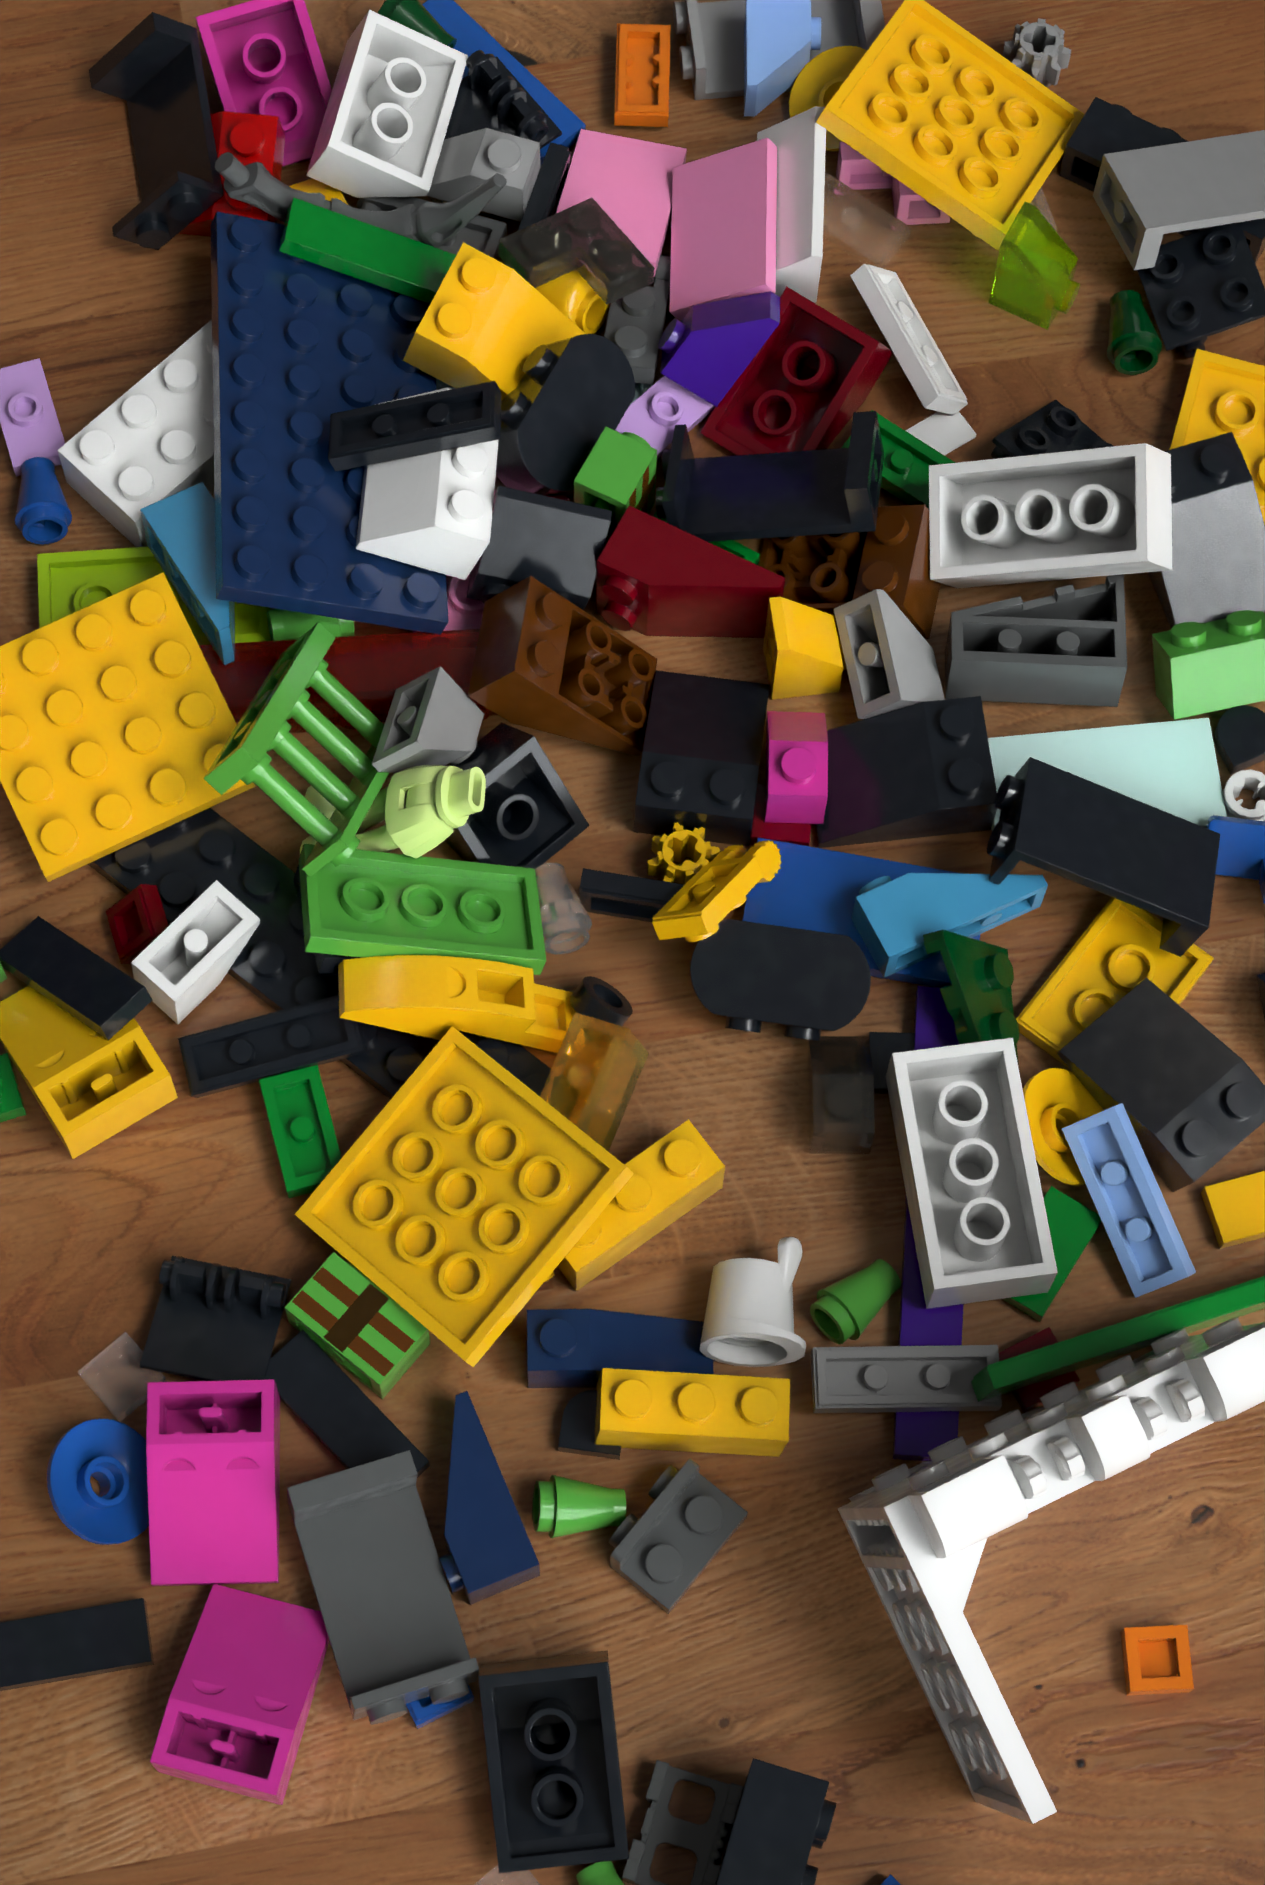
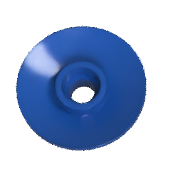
M92 1419L69 1429L58 1440L51 1453L47 1467L49 1497L60 1520L75 1535L95 1544L115 1545L137 1537L149 1526L146 1440L136 1430L122 1422L111 1419ZM90 1476L99 1482V1496L91 1487Z

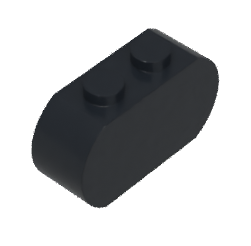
M595 334L578 335L537 347L523 364L522 370L525 374L516 390L510 392L501 401V439L498 440L496 475L506 487L543 496L574 490V480L604 428L609 427L615 430L635 397L633 371L628 359L617 345L607 338Z
M726 919L718 924L719 929L715 934L700 940L694 949L690 968L694 990L702 1004L715 1015L727 1016L725 1028L761 1033L762 1021L786 1024L784 1034L786 1037L820 1041L821 1029L835 1031L849 1024L861 1012L869 996L871 974L867 959L861 948L847 935Z

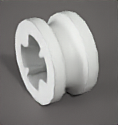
M1252 769L1241 770L1233 774L1226 782L1225 788L1222 791L1227 817L1265 821V774ZM1242 789L1254 791L1253 799L1260 797L1261 800L1257 801L1254 809L1243 808L1241 806L1243 799L1238 801L1234 799L1239 797Z

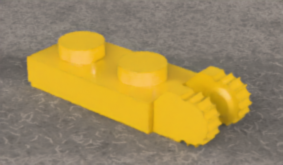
M766 840L755 843V846L751 847L748 851L747 848H743V845H732L724 848V851H721L711 862L702 867L652 917V924L659 940L684 937L687 942H697L715 934L719 929L718 924L731 910L738 908L746 902V895L757 883L770 882L775 877V874L778 873V869H781V855L777 844Z

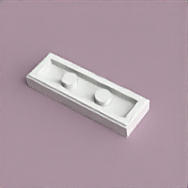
M863 264L850 276L925 409L955 415L968 404L967 398L898 275L890 270Z

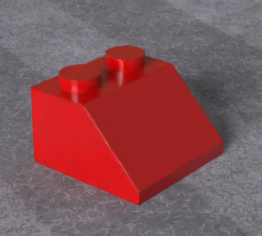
M229 111L211 114L218 158L222 154L230 152L244 166L260 162L273 177L281 181L286 136L278 116ZM220 174L224 196L178 234L211 237L210 225L217 211L274 223L277 222V218L248 203L230 198L224 189L225 178Z

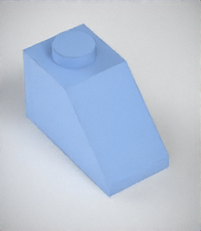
M746 0L744 18V116L755 117L790 88L798 74L809 62L810 50H820L821 17H811V0Z

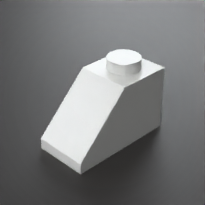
M216 880L131 962L134 980L144 985L152 998V1002L174 1022L179 1024L221 983L260 924V918Z

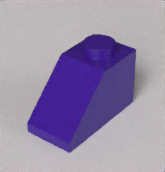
M770 291L693 305L682 321L673 319L660 338L658 348L662 350L661 374L717 407L780 324V297Z

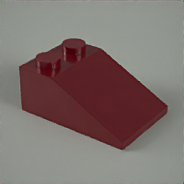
M786 286L780 296V324L719 405L715 406L700 433L735 455L827 449L852 418L853 413L866 400L893 355V351Z
M629 505L597 560L596 612L601 614L608 624L619 630L630 631L633 629L645 636L764 638L769 598L783 597L785 578Z

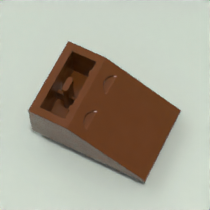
M925 504L878 507L876 531L764 539L759 566L785 578L783 598L835 616L834 608L875 589L884 590L925 639L930 638L941 583L930 580L929 510Z
M529 576L485 601L468 696L512 724L639 756L643 752L657 658L534 577Z

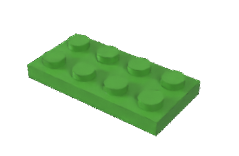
M303 845L299 857L305 952L361 958L394 955L464 957L532 968L534 975L541 974L547 960L535 869L423 856L416 859L405 854L356 849L341 865L335 867L329 862L310 877L302 870V867L315 845Z

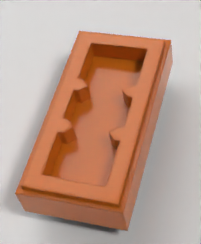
M617 23L614 126L668 127L671 25Z

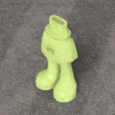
M421 765L395 773L391 777L389 785L379 791L355 835L360 840L356 849L389 853L394 849L400 848L403 854L416 859L429 852L453 833L454 828L465 825L469 815L483 810L486 778L483 771L479 767L463 771L456 766ZM312 786L307 788L305 798L330 819L336 808ZM385 820V825L364 832L367 828L374 826ZM311 836L304 839L300 847V854L304 844L315 845L317 841Z

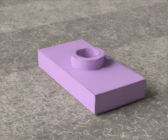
M40 358L0 369V424L16 477L21 476L22 463L30 458L44 457L50 459L55 466L61 465L58 449L65 444Z
M663 376L629 405L615 431L619 433L630 432L642 437L652 448L657 450L658 460L663 455L664 449H670L672 446L675 425L686 424L689 432L709 415L715 406Z

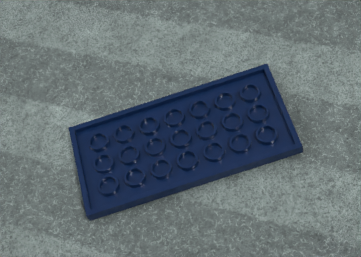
M217 211L210 225L216 599L441 635L448 624L446 575L357 550L356 541L364 466L335 471L328 460L330 416L332 413L372 406L436 390L435 377L403 361L412 338L430 304L280 252L279 248L284 224Z

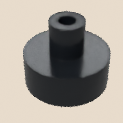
M585 977L570 996V1003L579 1014L576 1018L577 1034L587 1040H590L598 1029L610 1034L618 1033L633 1012L629 1001L616 988L596 977Z

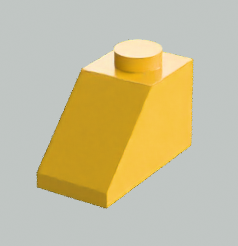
M781 596L769 598L763 652L768 682L770 684L771 700L839 692L842 673L844 670H847L840 636L837 633L835 616Z

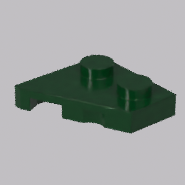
M946 930L924 934L923 941L927 954L937 951L941 952L952 983L940 988L946 1008L954 1020L959 1044L1013 1038L1018 1062L1017 1042L1019 1040V1027L1013 1011L1011 985L1014 980V972L1008 958V949Z

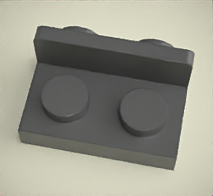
M691 1458L679 1471L670 1465L663 1472L648 1493L655 1501L640 1519L631 1513L617 1528L608 1542L615 1548L610 1555V1567L667 1614L672 1611L748 1515L746 1510L699 1473L700 1466Z

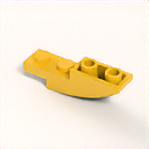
M437 955L373 956L346 959L338 965L339 1018L441 1040L453 1026L458 1031L567 1055L578 1044L576 1011L570 1003V996L573 992L535 984L532 968L489 960Z

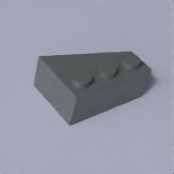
M1124 574L1107 576L1104 584L1075 590L1073 585L1055 588L1054 595L1026 602H1023L1021 596L951 612L945 647V699L981 696V701L1118 707L1127 671Z

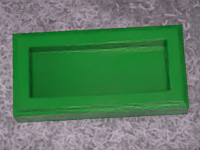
M1053 1186L1046 1193L1044 1204L1058 1273L1048 1293L1002 1299L1038 1322L1042 1320L1102 1222L1099 1214Z

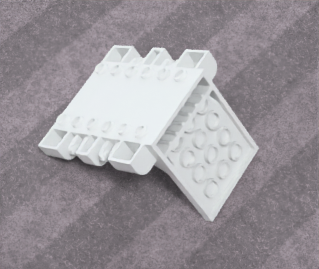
M1238 1317L1199 1335L1188 1336L1185 1328L1170 1333L1151 1343L1152 1351L1134 1360L1131 1359L1130 1355H1127L1097 1369L1096 1373L1100 1380L1099 1382L1078 1391L1075 1382H1071L1040 1397L1044 1407L1033 1408L1023 1414L1020 1413L1019 1409H1016L991 1420L984 1425L988 1433L986 1437L966 1445L963 1437L960 1436L930 1450L928 1454L932 1461L922 1462L908 1469L906 1464H902L876 1476L871 1480L874 1485L873 1487L850 1497V1503L838 1508L976 1803L1031 1824L1057 1812L963 1614L987 1538L1028 1518L1029 1513L1094 1481L1106 1480L1150 1458L1151 1453L1214 1422L1225 1421L1264 1402L1265 1322L1242 1326Z

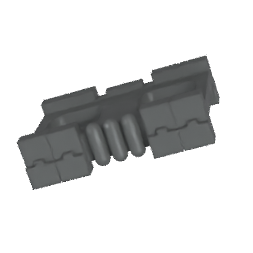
M657 1760L645 1798L648 1800V1803H651V1807L647 1809L640 1832V1836H642L641 1841L633 1839L629 1859H627L622 1876L624 1882L636 1885H668L655 1881L650 1875V1867L655 1850L660 1844L666 1843L692 1851L696 1855L697 1863L690 1885H716L721 1866L715 1865L714 1862L717 1863L721 1859L720 1851L725 1846L723 1840L728 1835V1830L724 1827L729 1828V1826L733 1825L743 1786L720 1782L669 1766V1763ZM685 1780L713 1790L715 1801L710 1818L705 1824L699 1825L673 1817L669 1813L668 1806L677 1782Z

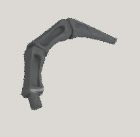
M230 152L219 156L215 163V169L225 178L224 189L230 198L255 206L284 223L287 210L294 197L436 248L445 244L473 220L507 183L504 176L497 173L476 188L452 201L445 203L425 202L420 208H417L414 204H408L392 211H370L352 208L337 198H331L330 201L325 200V196L321 193H307L292 189L273 177L262 163L255 162L244 166Z

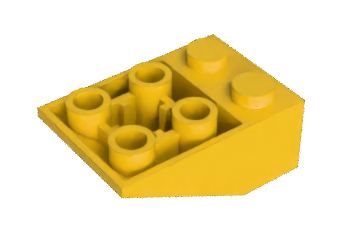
M30 986L23 988L0 1002V1041L72 1159L178 1098L170 1073L134 1018L111 1039L107 1040Z

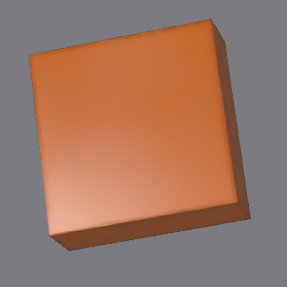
M1187 1625L1123 1628L1120 1633L1127 1696L1190 1693L1194 1689Z

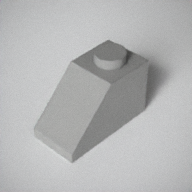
M489 128L444 139L431 187L426 196L444 201H452L498 173L504 176L507 183L482 211L521 222L541 169L540 142Z
M875 589L834 608L858 719L871 718L921 702L945 700L933 648L884 590Z
M440 666L396 689L372 765L378 772L397 773L414 766L459 764L466 760L477 747V737L484 713Z

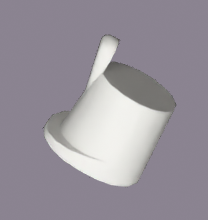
M794 1237L780 1239L777 1248L778 1263L764 1259L736 1258L721 1261L713 1266L700 1343V1351L706 1357L720 1363L743 1367H770L795 1362L804 1357L806 1342L800 1336L794 1334L792 1283L803 1253L799 1239Z

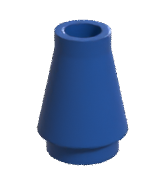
M44 457L30 458L21 465V484L15 524L22 531L23 537L31 543H55L66 536L68 526L72 522V514L55 474L54 463Z

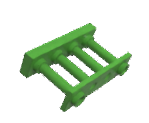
M319 622L282 652L204 777V780L221 795L240 779L246 785L253 782L313 837L317 843L302 867V870L310 877L329 862L335 867L341 865L356 850L360 840L355 835L389 775V772H378L372 765L384 724L326 670L329 663L323 658L335 637ZM311 687L372 744L367 754H364L308 701L310 694L305 689ZM293 718L354 776L348 787L289 732L291 725L286 720ZM273 749L336 808L330 819L321 813L270 765L272 758L266 752Z

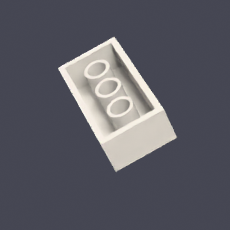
M212 320L58 449L67 484L135 547H147L140 509L201 482L204 483L211 495L214 493Z
M1147 443L929 465L930 580L955 588H968L1172 570L1171 454Z
M1013 1038L892 1053L885 1077L926 1308L1048 1293L1058 1272Z

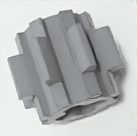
M1038 18L1037 22L1031 24L1028 21L1021 25L1017 24L1012 41H1007L1004 44L1002 56L1047 88L1051 85H1057L1061 69L1068 68L1071 56V49L1064 47L1063 38L1065 31L1057 25L1051 26L1045 23L1046 19Z

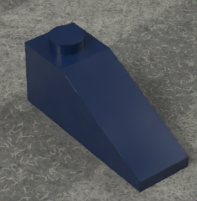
M597 1309L527 1310L528 1388H593L597 1385L602 1368L714 1374L713 1360L706 1357L700 1351L704 1322Z
M468 1391L455 1395L444 1533L449 1553L439 1557L452 1593L464 1589L469 1604L472 1605L540 1576V1564Z

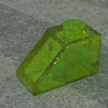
M1024 202L1001 243L989 304L1048 330L1057 312L1060 311L1067 314L1077 296L1080 283L1073 281L1078 258L1036 206L1028 202Z

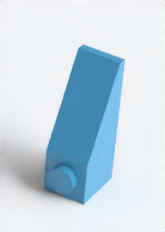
M201 482L144 507L140 511L147 546L225 666L235 661V602L216 599L215 500L204 483Z
M907 873L894 880H891L890 876H883L869 882L860 889L859 895L855 898L851 919L883 978L940 953V951L927 954L923 941L924 934L946 930L973 938L1041 907L1048 887L1043 875L1008 874L1001 884L998 885L989 881L990 874Z

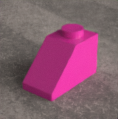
M767 711L765 822L823 824L828 798V735L825 713Z

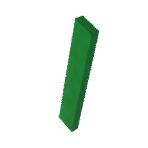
M1265 1276L987 1365L971 1381L976 1398L980 1402L1149 1347L1154 1341L1183 1328L1189 1334L1265 1309Z

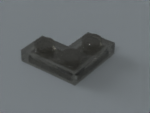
M593 198L499 239V256L534 288L576 269L608 305L653 284L655 267Z

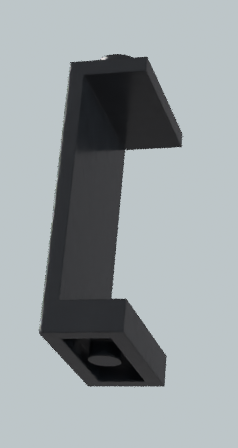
M152 12L89 69L92 89L127 100L142 202L112 226L113 236L139 244L144 248L159 250L224 196L220 173L215 169L218 157L197 28Z
M876 411L853 413L849 448L694 458L686 424L675 425L671 449H664L662 456L665 486L658 487L656 490L658 519L667 521L668 524L707 542L876 531L884 461V450Z
M1032 757L1025 762L1015 776L1007 775L1003 779L995 798V808L1001 810L999 822L994 827L987 844V854L993 856L989 881L1000 885L1020 860L1164 917L1160 949L1180 957L1209 928L1220 842L1219 833Z

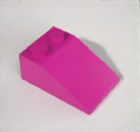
M252 0L195 17L197 31L223 111L278 116L286 136L282 167L311 159L332 89L305 1Z

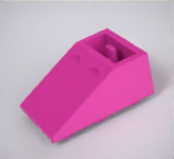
M275 1380L147 1382L146 1457L151 1585L279 1583L280 1396Z
M213 1584L168 1699L150 1759V1763L159 1773L283 1805L329 1644L321 1612Z

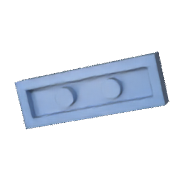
M1123 1103L1062 1128L1134 1297L1137 1298L1196 1273Z

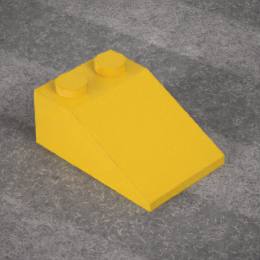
M463 242L422 318L403 361L455 389L495 381L502 393V401L510 392L516 390L525 374L522 370L523 364L537 347L586 333L514 269Z

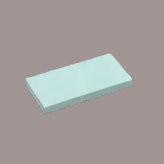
M1209 718L988 738L997 791L1007 775L1015 776L1025 762L1032 757L1204 828H1207L1208 819L1213 815L1227 817ZM998 808L992 824V831L999 822L1001 810Z

